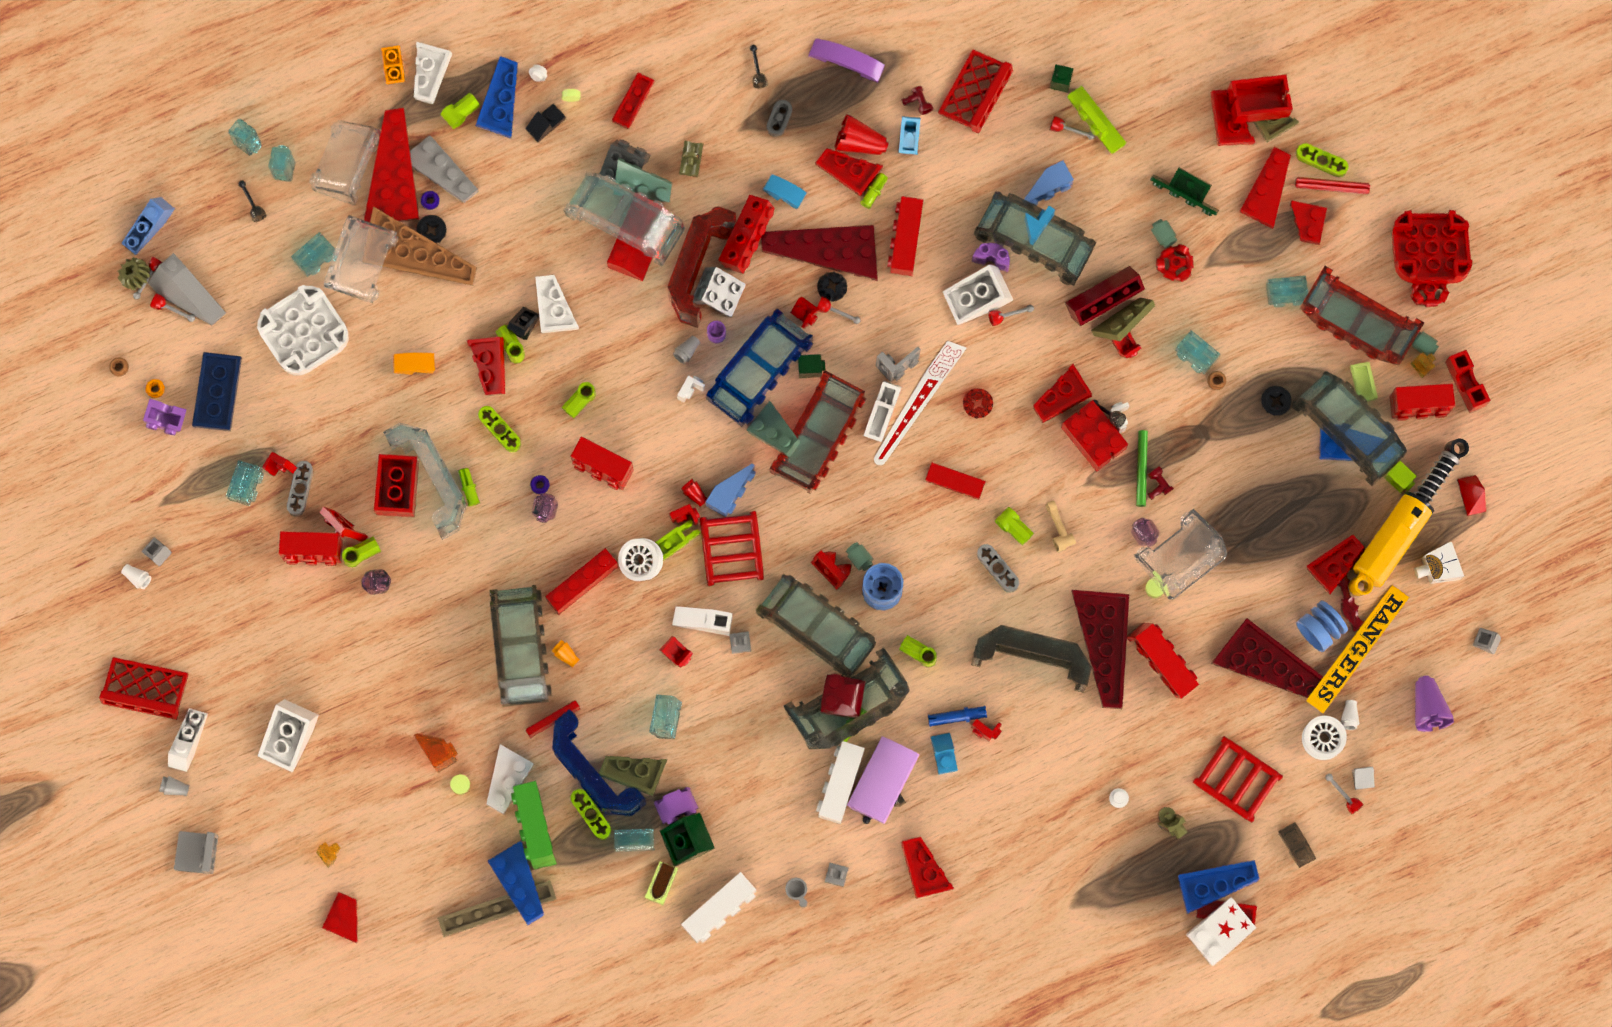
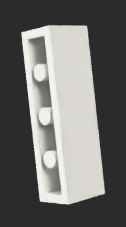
M842 741L841 746L837 745L834 753L837 759L835 764L831 763L828 772L831 778L829 783L825 782L822 790L825 797L823 801L819 800L816 809L819 812V818L841 824L865 748Z
M740 872L681 925L696 943L700 941L704 943L711 936L710 932L714 928L720 929L726 923L725 919L729 915L733 917L741 910L740 905L744 902L748 904L756 897L754 895L756 889Z

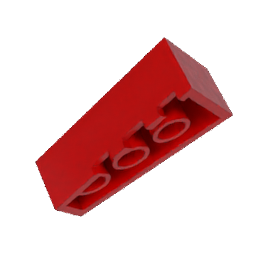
M1142 623L1127 635V639L1129 642L1133 640L1138 645L1136 649L1138 653L1150 660L1148 662L1149 666L1157 674H1162L1160 679L1176 698L1182 699L1199 685L1196 681L1198 679L1196 674L1192 670L1187 669L1185 666L1186 661L1181 655H1177L1174 652V645L1170 640H1165L1162 636L1163 631L1157 624Z

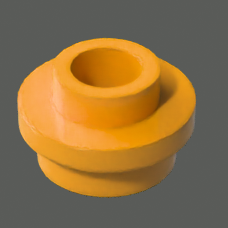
M152 379L146 384L145 390L151 398H159L164 394L165 386L162 381ZM158 386L159 390L157 392H153V387Z

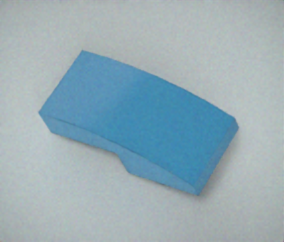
M773 174L769 177L763 188V191L777 201L781 199L794 209L799 208L807 193L791 182Z

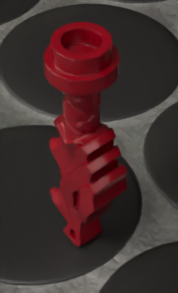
M1346 575L1338 584L1344 598L1341 599L1342 603L1340 605L1342 607L1340 610L1342 616L1352 625V630L1355 632L1364 621L1358 616L1359 605L1355 604V598L1350 595L1347 586L1350 583V579Z

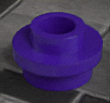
M427 191L421 196V204L425 209H435L440 203L439 196L434 191ZM429 198L434 199L431 204L427 203V200Z
M537 475L531 480L530 486L534 493L544 494L548 491L550 483L545 476ZM542 482L544 486L538 488L537 483Z

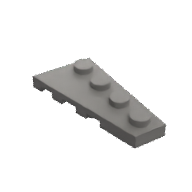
M430 135L410 151L412 167L435 184L444 188L445 191L461 202H467L479 192L475 185Z

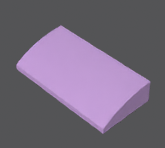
M882 736L847 806L858 813L885 824L919 754Z

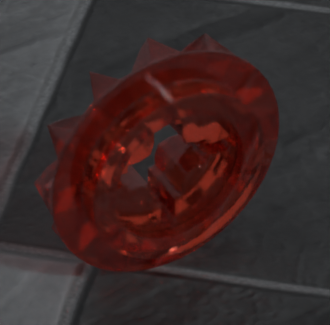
M972 389L964 396L963 408L968 416L975 419L984 418L990 414L993 408L992 396L984 389ZM983 398L981 403L983 408L978 406L974 409L975 403L973 400L979 401Z

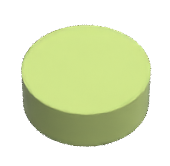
M577 89L562 91V100L575 102L581 99L580 91Z
M1152 578L1147 582L1145 591L1151 598H1159L1165 591V584L1159 578Z
M459 774L452 778L450 786L454 793L462 795L470 789V781L465 775Z

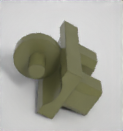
M684 142L680 175L698 177L703 143Z
M1164 807L1159 811L1158 818L1161 822L1158 823L1160 829L1169 832L1171 836L1175 835L1178 839L1187 833L1183 826L1186 820L1182 816L1175 814L1172 808Z

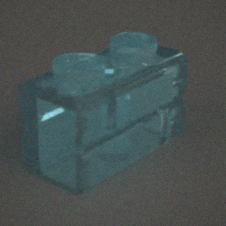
M237 119L228 130L234 145L242 149L249 156L257 153L261 148V140L256 130L247 125L242 119Z
M283 145L273 147L268 165L273 178L281 181H292L296 162L289 147Z
M319 232L294 253L291 258L308 277L311 274L315 275L321 269L320 266L324 262L329 263L335 257L336 251Z
M1306 276L1268 279L1266 282L1269 305L1283 307L1285 303H1293L1294 306L1304 304L1308 299Z
M1192 330L1175 350L1177 356L1182 361L1187 360L1192 364L1191 367L1197 373L1202 372L1204 375L1220 356L1219 352Z
M238 460L226 494L227 499L250 506L251 501L255 502L257 484H261L264 473H261L262 469L259 466Z
M656 695L649 732L660 739L674 740L682 702L671 695Z
M654 829L614 830L615 852L655 850Z

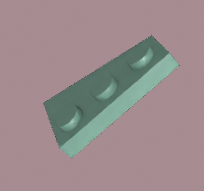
M618 157L614 195L634 198L637 194L650 200L670 202L671 181L656 174L646 172L640 169V167L631 165Z
M771 401L767 403L747 428L749 434L787 457H790L801 443Z

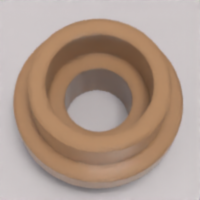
M118 357L110 362L109 369L113 375L120 377L128 372L129 365L124 358ZM118 365L123 366L121 370H116V367Z
M1220 371L1210 373L1207 378L1208 386L1213 390H1221L1226 385V376ZM1215 378L1219 379V380H1220V383H1219V384H1215V383L1213 382V379H1215Z

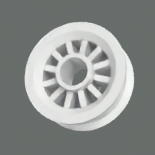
M632 539L621 548L618 564L620 570L627 578L634 581L650 580L660 572L663 565V554L660 547L650 539ZM639 555H642L644 559L642 564L638 562Z
M1319 716L1312 719L1305 726L1302 733L1304 749L1310 756L1319 760H1329L1337 756L1345 747L1347 740L1344 726L1339 720L1331 716ZM1321 733H1325L1329 737L1328 742L1325 743L1320 740L1319 736Z

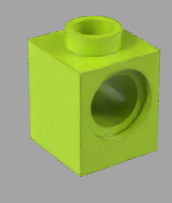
M1399 461L1384 478L1397 491L1402 493L1404 490L1408 492L1416 484L1414 479L1417 476Z

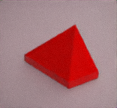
M1474 475L1457 479L1466 515L1471 516L1486 512L1485 489L1478 477Z

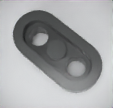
M780 100L773 107L767 122V131L773 137L783 135L792 115V106L788 101ZM785 109L786 113L782 114L779 111ZM779 126V130H774L773 127Z

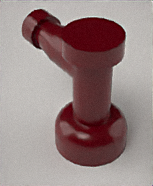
M917 86L912 89V95L901 99V101L906 106L908 103L918 100L920 104L918 108L919 114L925 115L933 111L934 108L931 103L926 102L922 93V86Z
M1160 466L1148 474L1150 479H1156L1159 484L1158 487L1147 494L1151 500L1162 492L1166 495L1174 489L1172 486H1169L1161 475L1163 470Z

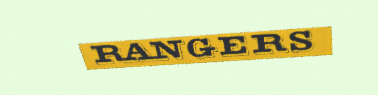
M1393 585L1390 587L1306 701L1321 713L1326 711L1409 599L1407 595Z

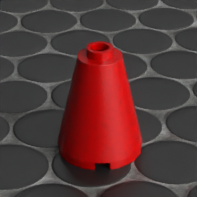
M846 114L841 124L843 126L836 138L835 150L881 155L882 152H886L889 142H886L885 136L853 116Z

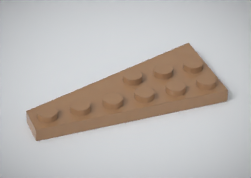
M373 207L362 263L471 286L474 285L477 271L476 266Z

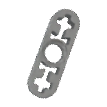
M307 461L297 463V469L293 475L287 502V510L292 516L302 515L306 508L313 476V467ZM304 466L309 470V472L304 474V479H307V482L301 479L302 472L300 469H303ZM298 484L305 485V491L301 494L295 492V487ZM293 496L303 498V500L299 499L298 505L301 508L297 509L296 512L291 507L296 504V498H293Z
M984 544L980 546L977 552L980 562L1004 591L1009 593L1016 591L1019 586L1018 577L991 545ZM983 549L985 551H990L989 556L993 560L990 565L987 564L990 562L989 558L987 556H981L983 553ZM996 563L1001 564L1004 568L1003 572L995 573L993 565ZM1006 572L1009 573L1006 577L1010 581H1015L1013 584V588L1012 586H1006L1007 580L1004 577L1002 580H1000V577L1004 576Z

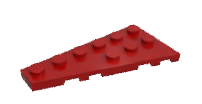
M404 108L385 110L363 227H369L373 207L399 222L419 219Z

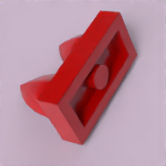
M821 550L815 555L811 563L838 590L849 577L852 565L840 564L836 566L834 564L836 552H823Z

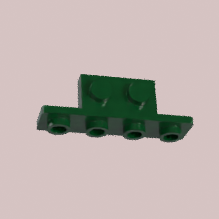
M1179 167L1170 183L1156 175L1150 178L1155 187L1159 189L1166 188L1169 190L1170 195L1186 199L1185 202L1192 207L1197 205L1202 208L1203 213L1209 216H1216L1218 214V209L1203 202L1212 185Z

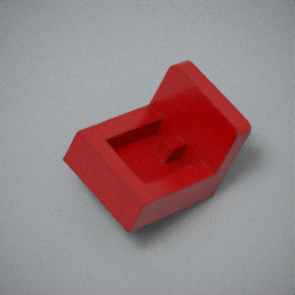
M1130 332L1121 341L1111 340L1119 355L1124 358H1132L1142 349L1135 342Z
M671 636L660 648V651L674 665L680 668L686 666L693 655L674 636Z
M978 719L971 726L974 729L972 732L980 739L984 737L987 741H990L992 738L996 740L1002 732L1000 729L1002 724L1000 722L993 730L989 729Z

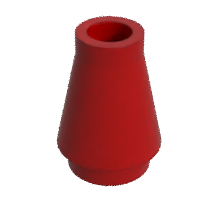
M693 479L681 488L682 494L698 504L699 507L708 499L698 482H695Z

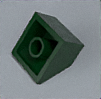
M701 813L683 817L660 830L674 867L715 849Z

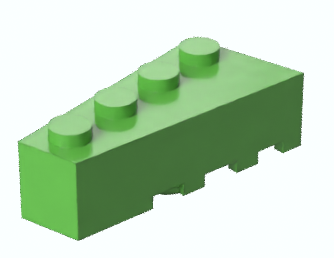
M536 781L513 786L514 793H511L513 805L517 804L518 807L515 815L517 822L521 823L523 828L519 832L522 842L526 841L527 848L524 849L526 860L530 859L534 870L557 864L552 851V842L548 833V826Z

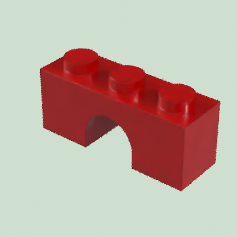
M1467 350L1449 356L1445 364L1468 412L1471 413L1487 406L1491 400L1483 383L1479 384L1474 376V364Z

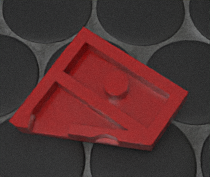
M323 507L319 512L325 518L324 521L334 527V532L338 533L340 537L344 538V536L361 542L367 539L368 536L365 533L355 531L353 529L355 525L337 511Z

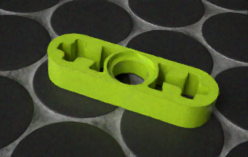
M1303 143L1296 151V157L1299 161L1335 177H1342L1348 171L1349 166L1346 160L1310 144ZM1304 149L1308 150L1306 156H1302L1301 151H1304ZM1313 153H1316V155H1315V157H1314V159H1313V161H1312V160H1311V158H1312L1311 155H1313ZM1317 157H1326L1327 163L1325 165L1319 164ZM1331 160H1333L1331 168H1328ZM1339 164L1342 165V169L1340 170V172L1337 171L1336 167Z
M482 407L478 412L481 423L508 452H517L521 447V441L517 434L492 407ZM485 411L486 413L491 412L490 416L494 420L491 426H489L491 421L488 418L483 419ZM496 425H503L505 431L502 434L495 433L494 428ZM507 434L512 441L516 439L515 447H513L512 445L508 446L509 442L506 438H504L507 436Z
M582 789L573 791L571 802L598 839L608 838L611 834V827L589 795ZM575 795H585V797H583L585 804L590 802L591 805H587L581 811L579 808H582L583 806L579 801L575 802V800L577 799ZM588 809H594L597 813L596 817L592 820L585 817ZM599 818L602 819V821H599L600 825L602 827H607L605 830L606 834L604 835L602 833H597L599 829L596 824L593 827L591 826V824L597 822Z

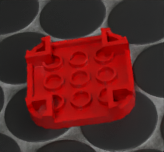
M1412 210L1404 211L1395 220L1392 228L1394 266L1397 275L1402 280L1413 284H1454L1466 279L1473 262L1470 255L1468 220L1465 221L1454 210H1449L1448 213H1412Z

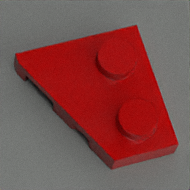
M1291 200L1290 207L1294 213L1300 241L1319 245L1327 208Z
M338 892L322 928L358 943L357 900Z

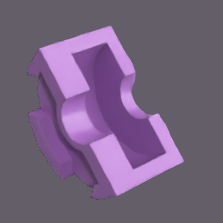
M983 243L973 254L972 262L981 265L993 262L999 270L1008 272L1010 258L1008 251L996 243Z
M149 399L143 421L146 423V428L157 430V428L165 430L164 433L175 436L176 432L181 431L187 409Z
M689 787L681 791L679 789L663 796V799L654 802L662 823H667L668 825L678 821L677 817L684 814L685 816L697 813L696 809H699Z

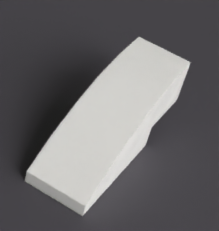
M887 381L882 382L864 433L865 437L882 442L899 397L901 386Z

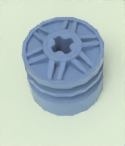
M879 563L870 567L863 578L862 595L865 602L876 610L884 611L893 608L899 603L903 591L901 572L895 566L888 563ZM881 586L883 589L886 588V591H879V587Z
M1322 600L1317 604V607L1311 609L1313 616L1306 613L1296 622L1303 637L1320 652H1324L1333 644L1331 637L1339 639L1341 634L1343 635L1348 631V627L1340 614Z

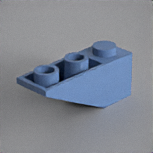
M1063 160L1046 168L1022 201V209L1026 207L1028 209L1033 208L1039 201L1043 199L1047 201L1053 198L1055 193L1059 191L1063 193L1071 188L1074 179Z
M162 197L150 199L122 241V244L137 255L163 227L175 208Z
M750 464L716 485L706 501V506L724 517L728 513L732 514L737 505L735 501L738 497L741 498L746 491L745 484L747 481L751 482L756 474L754 471L755 465Z

